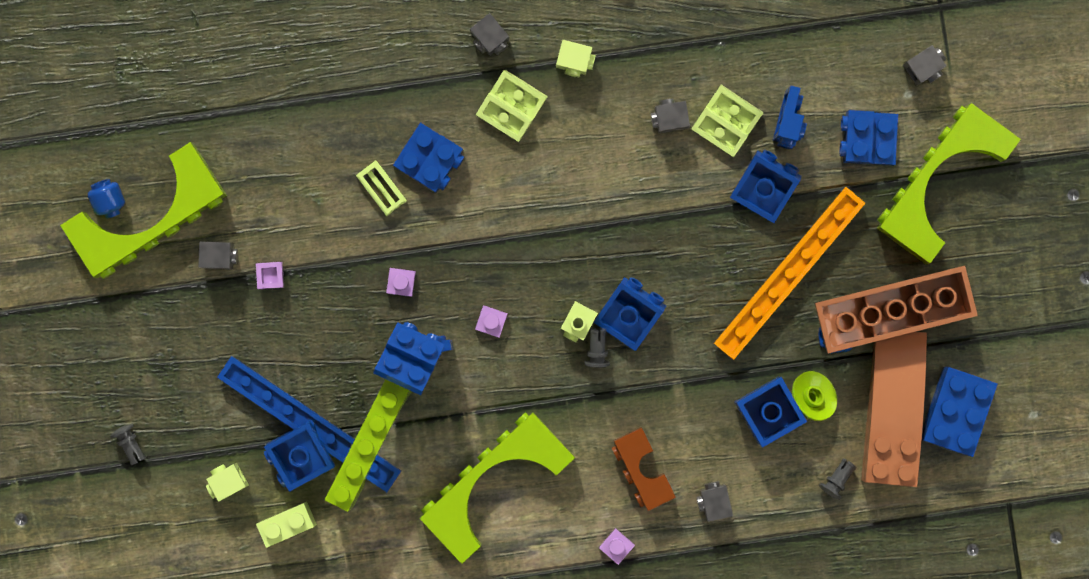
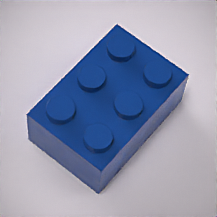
M943 367L922 428V441L973 457L998 384L950 367Z

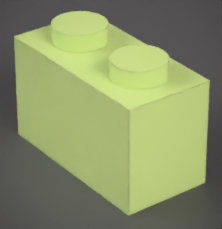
M306 501L260 521L256 525L267 548L311 529L317 524Z

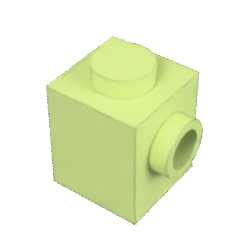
M562 40L556 68L566 70V75L579 78L580 74L586 75L587 69H593L596 55L591 54L592 47Z
M575 301L561 327L565 331L563 336L574 342H577L578 339L584 341L598 313Z
M237 463L227 468L223 464L210 471L212 476L206 479L209 483L206 485L210 496L213 499L217 498L218 502L249 486Z

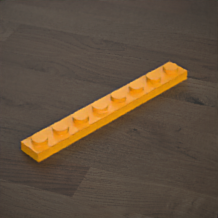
M845 187L713 344L734 360L865 205V202Z

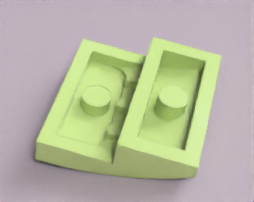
M503 70L476 115L519 142L548 96L507 70Z
M720 85L692 127V130L734 157L763 112L723 85Z

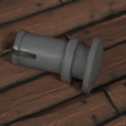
M590 329V351H587V356L590 357V360L585 361L586 366L602 368L610 365V362L605 360V357L608 356V352L605 351L606 329Z
M133 424L122 426L110 435L111 438L117 437V445H121L130 461V465L138 463L133 452L136 453L140 461L146 458L135 440L136 434H132L130 430L134 427Z
M843 458L832 476L826 478L828 481L826 485L820 483L819 487L830 497L840 500L842 497L838 493L840 490L843 491L845 489L844 484L853 471L856 470V466Z

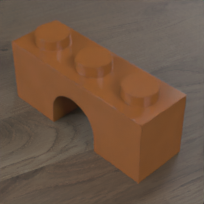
M642 427L613 440L616 446L612 447V450L617 460L623 459L627 469L623 470V473L629 485L634 483L638 490L634 495L640 508L646 506L649 511L676 498L664 473L656 477H646L640 472L639 463L641 458L653 451Z

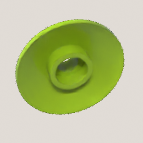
M814 371L804 372L795 379L792 386V396L803 415L813 421H823L831 417L837 407V394L829 379Z

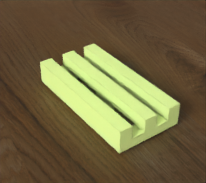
M376 160L356 175L386 216H389L394 210L407 202ZM374 168L378 170L400 200L397 202L393 200L371 170ZM368 174L391 204L388 209L363 176Z

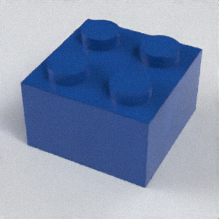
M779 376L734 402L758 445L762 448L807 422L784 380Z

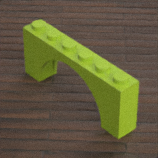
M972 103L966 107L962 105L952 117L955 119L953 125L950 128L946 126L938 136L939 144L936 148L932 146L922 158L925 160L923 166L920 169L916 167L907 179L910 181L909 185L905 190L903 188L899 189L892 199L895 202L890 210L886 208L877 220L880 222L877 227L879 231L925 264H930L945 244L932 229L925 212V190L934 170L947 158L967 152L981 153L991 156L1000 162L1005 161L1021 140Z
M189 142L169 155L176 173V194L168 213L152 228L132 235L113 234L98 226L85 212H80L60 225L94 278L102 277V279L111 276L116 272L115 267L121 263L124 265L131 263L137 259L136 254L141 250L145 249L147 252L159 244L157 240L166 235L169 238L181 230L179 226L188 221L191 224L202 217L201 212L205 209L210 208V210H213L224 203L222 199L227 196L193 143Z
M385 379L325 501L347 512L354 507L375 458L402 406L412 391Z
M525 412L514 422L517 427L511 433L506 430L496 439L499 444L492 451L488 447L477 457L480 462L474 468L468 465L458 475L461 478L458 483L453 485L450 482L440 492L443 497L436 503L431 500L421 509L423 515L420 517V520L461 564L481 547V543L474 535L470 526L468 500L475 482L486 470L500 462L523 459L539 463L551 470L555 475H558L575 459V456L534 412L530 415Z

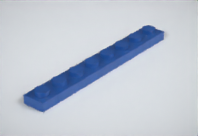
M230 357L217 378L292 429H296L310 421L327 452L342 463L344 462L355 440L353 437L235 357ZM377 454L366 479L385 492H388L402 470Z

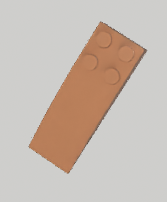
M965 266L815 303L827 354L978 316Z
M912 332L874 342L861 481L917 487L925 397L927 333Z

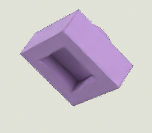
M283 262L256 263L257 289L284 288Z
M390 268L386 293L412 297L416 271Z
M483 305L475 330L500 338L508 313Z
M615 528L599 546V549L619 565L635 544Z

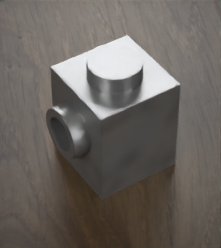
M490 13L470 28L471 34L476 38L473 43L482 54L486 51L490 56L494 52L496 55H499L509 46L507 44L510 40L508 34Z
M933 45L903 64L917 86L927 79L931 83L943 75L941 70L947 65L944 63L946 58L939 48L935 49Z
M674 99L659 101L660 105L655 106V112L651 113L653 128H658V134L689 129L690 127L686 101L675 103Z
M223 242L199 243V268L233 270V264H237L238 249H234V244Z
M719 481L704 484L705 489L700 490L701 496L696 498L699 511L705 512L706 520L710 522L732 517L733 512L727 486L725 484L720 485Z

